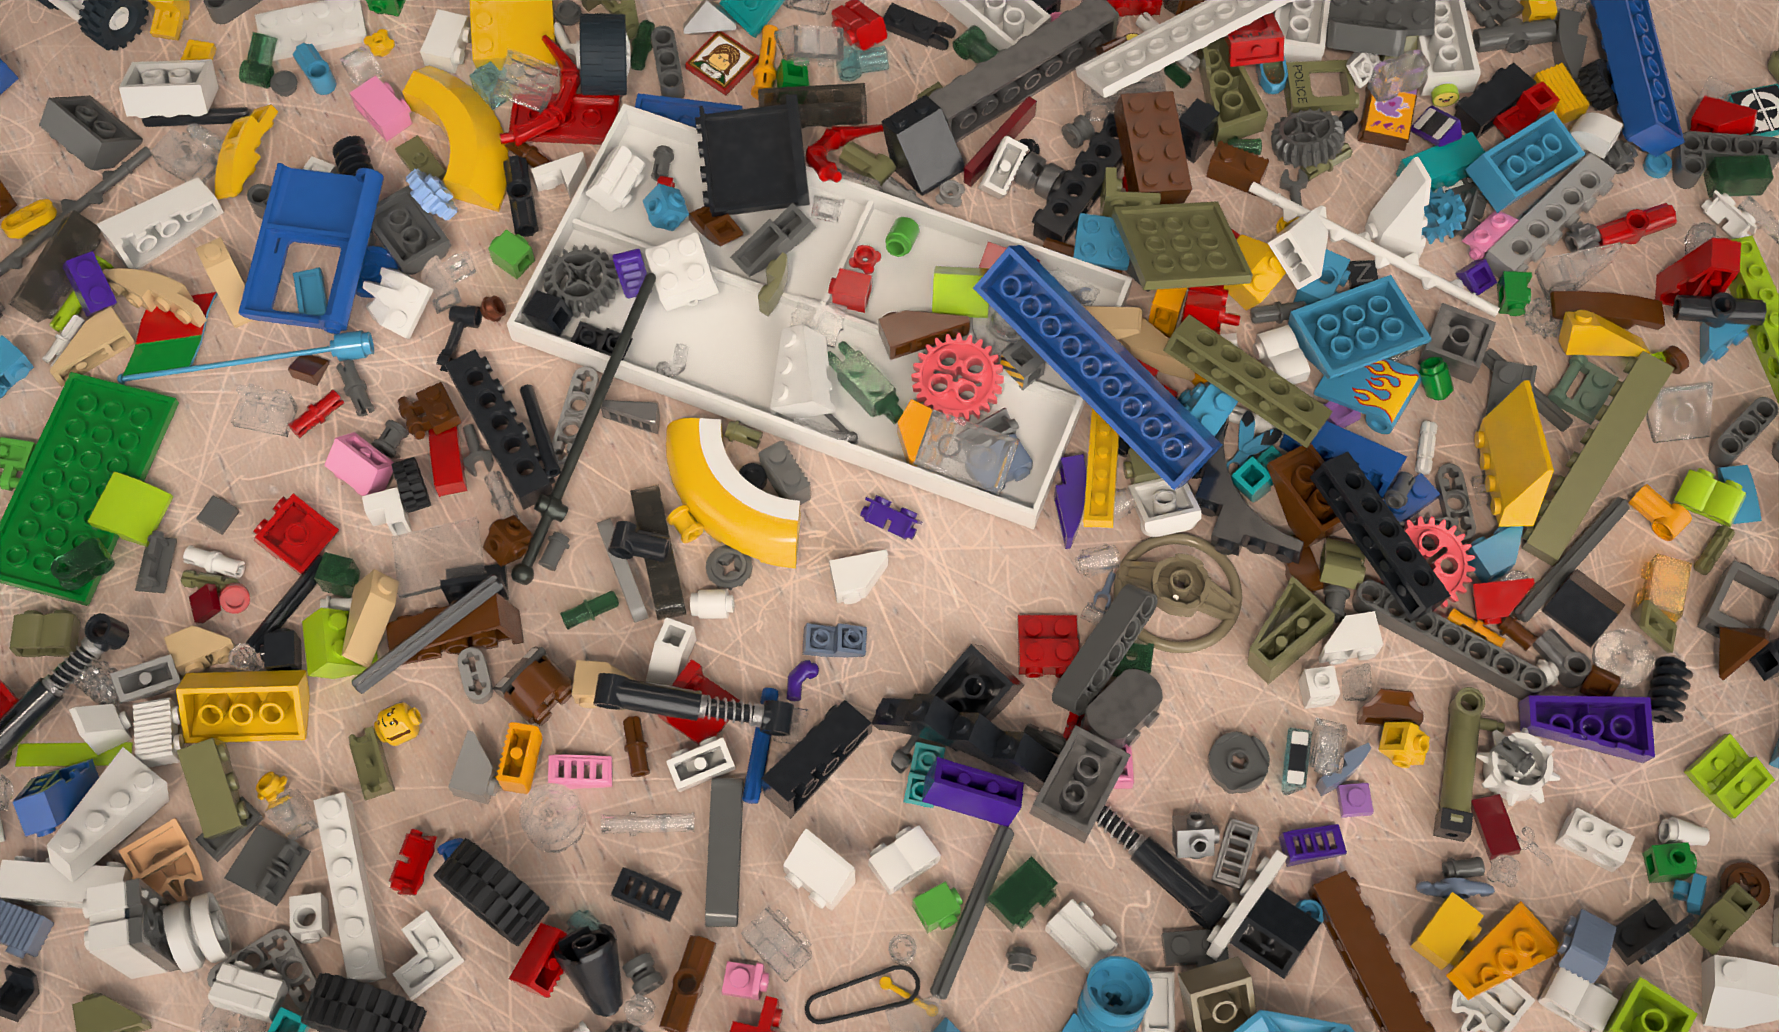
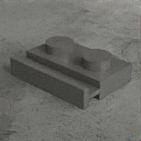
M1495 360L1486 416L1524 380H1530L1533 391L1537 366Z

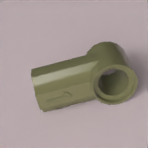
M853 141L851 143L848 142L844 146L839 156L840 163L861 175L862 180L875 190L880 189L883 183L896 170L894 162L889 157L880 153L874 155Z

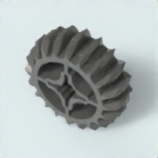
M1311 108L1308 111L1299 109V112L1295 114L1289 112L1288 117H1281L1280 122L1275 124L1271 135L1272 150L1274 155L1277 156L1278 161H1284L1285 165L1292 164L1294 168L1303 166L1305 169L1312 165L1317 167V164L1320 163L1327 164L1328 159L1334 160L1336 154L1341 153L1345 141L1344 126H1342L1338 116L1332 115L1331 111L1323 113L1321 108L1317 111H1312Z
M586 244L582 250H578V247L574 245L571 252L563 248L562 257L554 255L553 260L555 263H547L548 272L544 273L543 276L545 292L561 298L576 318L579 317L581 312H584L585 316L589 318L590 311L592 310L599 314V307L601 305L609 307L608 299H615L616 294L614 290L619 288L617 281L619 277L615 270L614 261L609 260V256L605 252L600 254V250L597 247L590 251L589 246ZM602 273V281L596 288L594 282L598 279L597 276ZM567 275L569 279L565 283V287L561 290V281L563 277Z

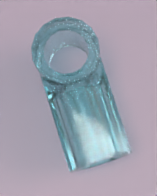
M844 46L837 49L834 53L839 79L844 82L855 81L864 73L889 70L888 54L885 46L869 48L865 51L856 50L852 46Z

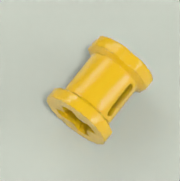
M682 505L674 509L666 520L669 525H674L681 535V541L686 544L697 539L703 533L704 526L695 521L689 513L690 508L687 505Z

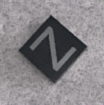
M1375 260L1350 261L1347 268L1351 272L1348 279L1350 289L1378 280Z

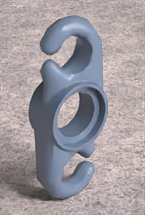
M1446 878L1434 884H1431L1429 881H1422L1416 884L1418 892L1444 899L1452 892L1462 899H1467L1476 894L1488 897L1495 893L1494 887L1487 883L1469 881L1464 878Z

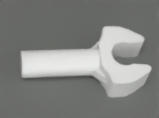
M554 23L555 37L560 48L567 55L572 54L576 57V44L569 42L561 23Z

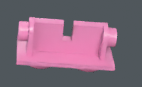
M1494 211L1462 240L1463 243L1470 246L1469 256L1473 260L1482 259L1485 253L1519 220L1501 211L1499 213Z

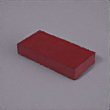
M1501 795L1472 800L1471 812L1473 813L1489 860L1519 854L1521 848Z

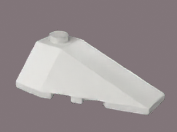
M1419 157L1413 158L1370 212L1365 225V231L1370 234V239L1375 244L1401 257H1406L1414 252L1418 254V260L1426 244V238L1422 235V228L1427 226L1428 219L1424 216V206L1429 205L1431 177Z
M1713 955L1701 963L1703 1026L1739 1029L1779 1020V966L1745 958Z

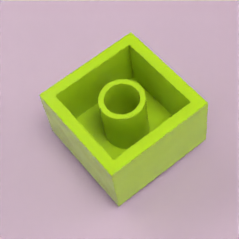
M1639 977L1628 984L1602 1032H1688L1698 1013L1647 980Z

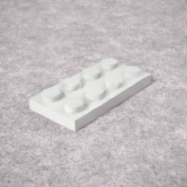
M323 0L255 14L261 54L265 63L293 57L292 54L295 52L296 46L302 43H312L319 52L362 43L367 36L361 0Z

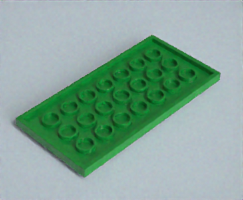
M70 372L0 521L1 584L89 606L120 536L92 527L88 520L113 472H118L143 482L145 481L179 402L176 398Z

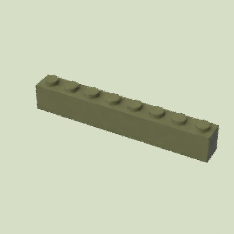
M1642 351L1637 359L1633 356L1623 370L1628 375L1623 382L1617 380L1609 393L1613 397L1609 406L1603 404L1594 418L1599 421L1594 430L1589 427L1582 437L1580 443L1584 444L1583 449L1580 453L1574 451L1568 460L1566 467L1570 468L1569 472L1565 477L1560 475L1551 488L1555 495L1551 501L1545 499L1538 512L1541 518L1536 526H1528L1523 534L1522 539L1526 540L1522 547L1523 550L1551 566H1554L1559 560L1674 370V367L1645 351Z

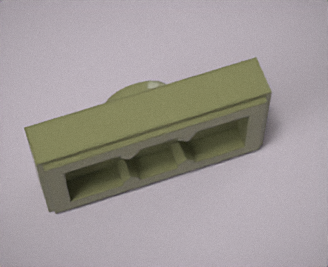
M418 135L395 148L397 155L410 172L418 168L421 172H425L427 176L431 174L433 177H438L441 181L444 179L446 171Z

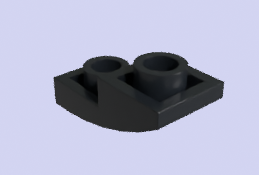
M580 321L570 342L611 356L620 333L609 328L603 331ZM631 338L629 341L626 351L622 357V361L626 356V353L632 343L633 338Z

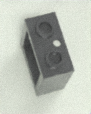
M1734 560L1723 571L1697 626L1719 639L1720 627L1751 628L1719 611L1733 580L1771 599L1759 628H1765L1769 632L1779 612V580L1753 570L1746 563Z

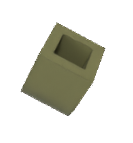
M1735 882L1696 919L1695 925L1688 933L1701 946L1714 955L1723 947L1730 936L1750 919L1760 906V903Z

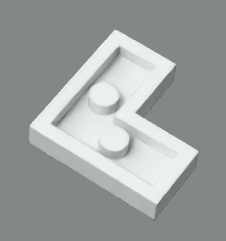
M427 910L401 929L418 952V955L392 973L412 1001L464 962L461 955Z

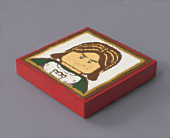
M716 31L685 63V68L726 96L758 64L759 56L724 32Z

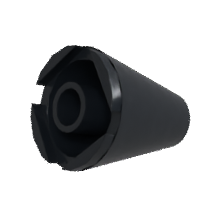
M598 924L600 929L590 930L589 926L581 927L563 937L558 942V951L554 949L553 953L556 961L593 1013L609 1017L617 1013L623 1004L617 936L612 926L606 924Z

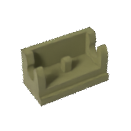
M373 726L365 728V735L362 737H355L354 734L348 737L365 801L395 791L382 742Z

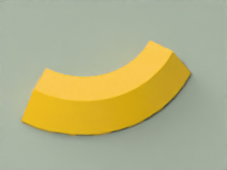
M430 65L414 70L402 93L411 111L424 116L435 125L440 126L450 142L449 165L443 179L446 188L453 194L455 199L499 212L507 190L503 162L508 159V149L505 147V144H501L499 134L504 132L495 113L483 97L472 87L448 72Z

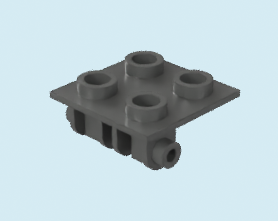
M258 824L224 878L278 906L311 852L299 846V843L290 838L286 839Z

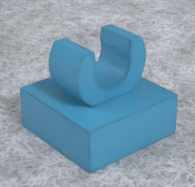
M1694 873L1691 884L1682 880H1675L1673 898L1687 901V913L1700 916L1707 889V876Z

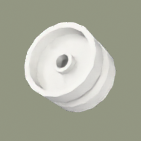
M207 892L193 897L190 907L182 901L165 906L163 909V922L167 941L172 955L182 972L188 973L202 968L205 957L214 964L231 957V941L227 924L219 903L212 893Z

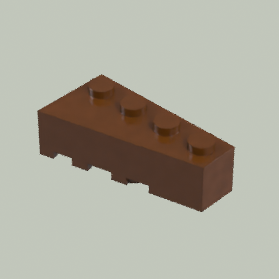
M496 593L402 665L438 659L442 657L441 652L459 655L464 649L473 646H486V649L498 648V642L512 640L513 645L524 643L520 611ZM449 606L427 608L424 610V613L413 616H399L396 621L389 622L386 626L389 651Z

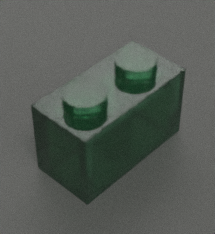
M1768 155L1714 157L1703 174L1709 198H1713L1715 190L1721 195L1726 193L1730 197L1762 195L1774 178Z
M1031 856L987 898L986 906L1011 932L1018 926L1022 930L1034 919L1035 916L1032 913L1040 905L1045 908L1056 898L1057 895L1054 892L1058 882Z

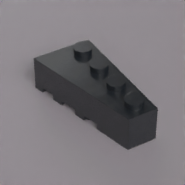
M846 700L839 706L836 704L831 707L825 715V719L817 726H814L793 749L761 777L764 796L791 819L872 733V722Z

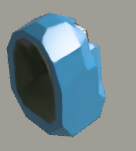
M1285 57L1284 61L1255 64L1259 85L1265 93L1278 94L1285 88L1288 78Z

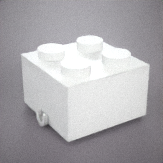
M698 232L644 250L651 273L656 275L655 285L666 311L686 304L688 306H695L699 303L698 300L719 293Z

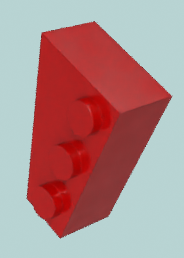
M1712 237L1656 276L1655 300L1662 301L1663 305L1674 306V299L1677 295L1713 297L1717 293L1725 292L1740 272L1741 242L1732 241L1728 238Z

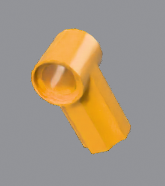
M1648 484L1644 485L1629 501L1633 508L1652 523L1651 526L1654 533L1665 541H1672L1692 520L1686 508L1677 503L1670 504Z

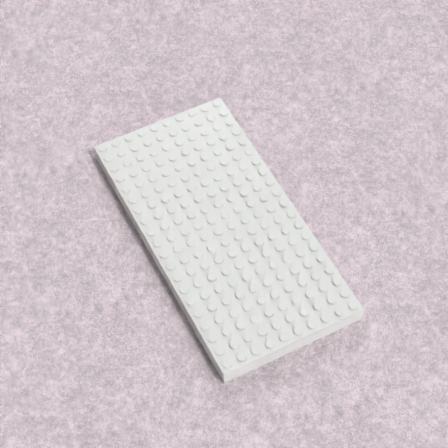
M623 104L507 322L511 339L604 373L610 359L609 355L570 341L580 321L603 331L609 328L621 333L636 297L630 299L625 297L618 278L619 288L614 290L616 294L615 299H608L609 307L601 305L599 307V314L592 310L590 311L589 318L585 316L584 312H581L578 318L573 315L560 336L539 330L531 324L522 312L537 290L547 293L543 287L545 283L543 276L544 273L548 272L547 263H555L553 260L554 255L562 257L563 248L571 252L574 245L578 247V250H582L585 244L589 246L590 251L597 247L600 250V254L605 252L608 254L609 260L612 261V255L640 249L647 272L651 273L644 250L698 232L719 293L698 300L699 303L695 306H688L686 304L666 311L654 283L652 292L647 299L632 334V343L624 360H621L614 376L615 378L733 421L738 420L744 425L1034 530L1059 469L1060 460L1064 457L1086 401L1048 363H1045L1044 375L1023 391L1019 388V384L1003 369V372L998 375L1004 376V383L997 384L1002 387V394H994L997 397V404L988 402L990 407L989 413L981 409L979 420L972 414L969 415V423H966L964 417H959L958 424L954 423L953 417L949 416L946 423L943 422L941 417V425L944 426L942 433L936 442L932 440L929 444L928 449H930V452L924 464L918 463L917 467L907 464L898 438L897 425L910 400L917 401L916 396L920 392H913L912 385L917 382L912 381L911 374L918 373L913 368L914 363H921L918 359V354L923 353L927 355V351L924 349L890 360L879 335L878 319L887 313H898L904 310L932 313L935 266L979 268L988 241L1005 248L1013 245H1022L1034 258L1041 260L1040 264L1068 292H1074L1085 287L1090 288L1092 291L1082 292L1081 297L1084 301H1091V303L1082 306L1124 307L1130 293L1132 278L843 178L837 183L831 180L822 182L815 170L806 166L810 205L798 206V208L817 228L787 253L788 277L780 301L768 317L759 311L758 294L761 288L767 284L766 268L748 277L730 257L769 219L774 221L787 208L729 215L743 231V236L721 247L705 238L691 224L689 215L674 231L652 226L642 200L657 186V181L651 178V173L653 172L655 161L653 151L658 146H668L673 150L674 160L670 163L668 175L674 179L675 188L680 190L688 212L691 213L704 206L702 191H707V182L702 183L700 166H705L704 158L699 157L698 142L702 141V133L697 134V130L694 127ZM618 145H623L632 152V155H636L645 162V166L641 171L644 177L637 187L631 188L629 194L632 197L624 208L618 207L613 212H609L599 205V202L586 195V191L609 152ZM908 217L918 224L920 229L919 235L908 254L902 257L893 256L886 249L885 239L897 218ZM859 245H869L875 251L881 253V261L875 264L874 272L867 274L872 276V292L865 313L833 306L832 294L828 293L832 277H837L839 268L865 274L863 270L852 268L849 265V259L854 257V252ZM602 273L597 276L598 279L594 282L596 288L602 281ZM565 275L561 281V290L565 287V283L569 279L567 275ZM990 305L988 318L969 317V335H972L973 343L975 344L978 340L982 339L983 349L991 346L992 353L990 356L997 354L999 356V361L995 365H1000L1001 353L1010 343L1016 344L1022 339ZM803 324L825 336L829 367L826 368L827 379L832 383V390L829 391L830 401L835 405V413L831 414L847 430L857 433L858 440L855 444L847 442V436L825 415L793 420L770 409L782 328ZM969 335L963 336L962 340L966 341ZM945 358L941 363L945 366H951L955 363V360ZM974 365L968 371L977 374L982 371V367ZM958 375L953 381L958 382V379L962 378V376ZM939 383L932 389L936 392H942L947 386ZM964 391L960 394V397L965 400L971 399L974 396V393L971 391ZM1006 408L1010 418H1014L1019 425L1015 435L1033 463L1032 469L1029 470L1030 474L1026 478L1018 482L1015 479L1005 484L1006 487L1001 492L993 495L979 490L966 471L965 461L967 458L957 434Z

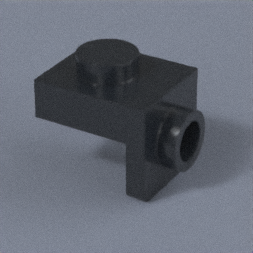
M8 965L4 970L6 981L0 988V1016L19 1022L40 994L37 975L28 968Z

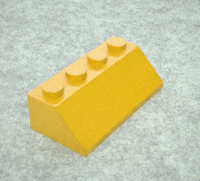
M306 670L186 673L176 688L184 743H199L210 738L223 742L305 740L307 737L310 694Z

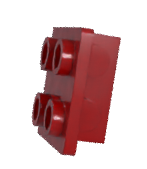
M693 659L690 660L671 685L702 691V695H709L711 699L717 696L719 700L726 698L729 702L732 699L735 700V703L740 702L738 698L705 677L702 666ZM658 715L660 719L699 746L700 742L714 736L717 737L729 722V720L725 722L721 718L718 721L714 717L708 719V716H704L703 719L698 717L697 721Z

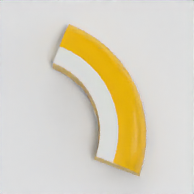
M680 418L669 423L666 429V456L671 481L682 504L690 508L689 513L698 523L704 526V531L719 543L723 542L742 554L759 559L761 563L796 569L801 520L800 501L788 500L768 494L749 483L732 465L724 449L721 419Z

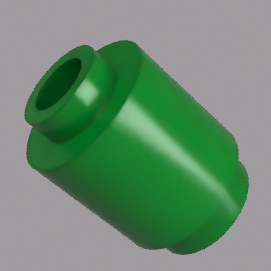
M1441 357L1425 359L1420 364L1421 369L1419 371L1425 394L1430 399L1444 400L1454 390L1448 365Z

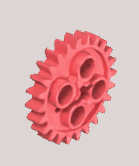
M961 333L957 334L956 340H952L950 335L946 334V342L944 343L935 338L936 347L933 348L928 344L925 345L927 355L919 353L918 359L921 363L913 364L914 370L918 372L911 374L912 381L917 382L912 385L913 392H920L916 396L917 402L925 401L923 405L941 413L944 423H946L949 416L953 417L955 424H958L959 417H964L966 423H969V415L972 414L979 420L981 409L987 413L990 412L988 402L997 404V397L994 394H1002V387L997 385L1004 383V376L998 375L1003 372V366L995 365L999 361L998 354L990 356L992 347L988 346L983 349L982 339L974 344L971 334L967 337L966 341L962 340ZM945 358L955 360V363L951 366H945L941 362ZM974 365L982 367V371L977 374L969 372L968 369ZM958 375L962 376V378L958 379V382L953 381ZM939 383L947 386L942 392H936L932 388ZM964 391H971L974 393V396L971 399L965 400L960 397V394Z
M1419 516L1416 518L1415 526L1409 519L1404 522L1405 532L1425 559L1432 557L1443 547L1447 549L1446 553L1429 566L1451 595L1448 599L1453 603L1457 602L1458 597L1455 592L1460 594L1467 592L1462 583H1472L1473 580L1466 576V574L1475 571L1474 567L1468 565V562L1475 559V556L1466 555L1465 552L1472 545H1462L1461 543L1466 535L1461 534L1456 537L1454 533L1457 526L1454 525L1448 530L1445 529L1446 520L1444 519L1438 525H1435L1433 516L1428 518L1426 524H1424L1422 517ZM1428 536L1435 542L1433 551L1426 550L1423 547V537ZM1443 559L1449 560L1453 564V572L1451 574H1446L1442 571L1440 564ZM1445 600L1440 606L1443 609L1448 607V601Z

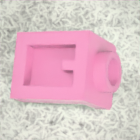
M727 961L722 995L760 1001L761 992H767L769 973H765L764 964L757 963V966Z

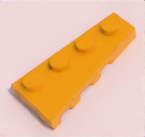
M1520 901L1508 911L1446 976L1467 1000H1470L1559 954L1557 952L1559 942Z

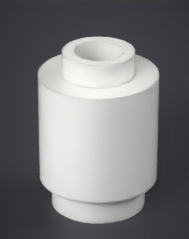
M728 589L698 590V593H691V615L698 616L699 619H726L729 617V613L734 612V596L729 595Z

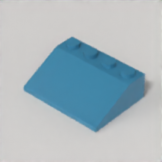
M1391 275L1290 312L1288 325L1293 330L1299 348L1305 357L1329 380L1429 343L1432 340Z

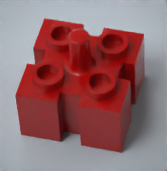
M1224 285L1188 287L1181 323L1188 315H1191L1220 335L1221 323L1239 326L1241 316L1225 313L1229 290L1224 289Z

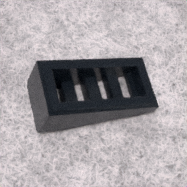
M625 867L622 868L611 893L614 901L671 922L682 896V892ZM629 880L633 881L634 883L629 894H624ZM643 885L645 890L639 901L635 898L640 886ZM656 890L658 892L652 906L648 905L647 902L652 891ZM664 894H666L670 897L667 901L664 911H662L658 908L661 904Z

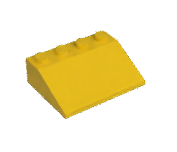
M470 0L472 58L478 72L557 66L555 58L542 41V37L547 35L555 43L553 0Z
M1524 380L1483 418L1479 431H1476L1474 435L1475 447L1480 449V468L1485 470L1486 474L1485 489L1486 492H1490L1492 498L1490 504L1491 513L1496 515L1498 527L1534 526L1554 471L1530 380Z

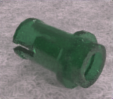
M1233 136V138H1228L1227 140L1228 145H1233V147H1238V149H1243V151L1248 150L1249 153L1253 152L1254 155H1261V138L1238 139L1237 136Z

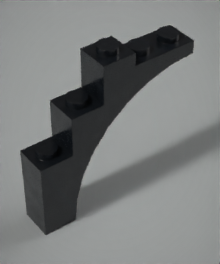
M1228 416L1215 435V438L1222 446L1192 477V479H1202L1195 496L1201 513L1209 517L1218 516L1211 535V545L1215 547L1217 552L1223 555L1233 554L1239 556L1243 546L1255 554L1265 553L1274 556L1283 563L1294 562L1299 564L1304 542L1280 532L1263 521L1246 504L1233 484L1224 454V439L1229 424Z
M914 694L912 699L882 698L872 721V725L878 730L917 736L976 757L1022 781L1036 792H1040L1058 757L1025 732L1002 731L980 713L958 712L935 694Z

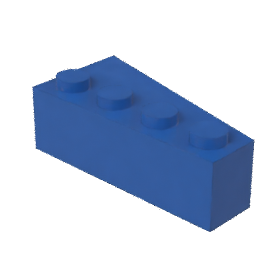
M1326 421L1311 442L1325 462L1345 452H1349L1382 500L1385 497L1386 491L1390 489L1407 458L1403 454ZM1284 434L1279 448L1290 452L1302 445L1287 434Z

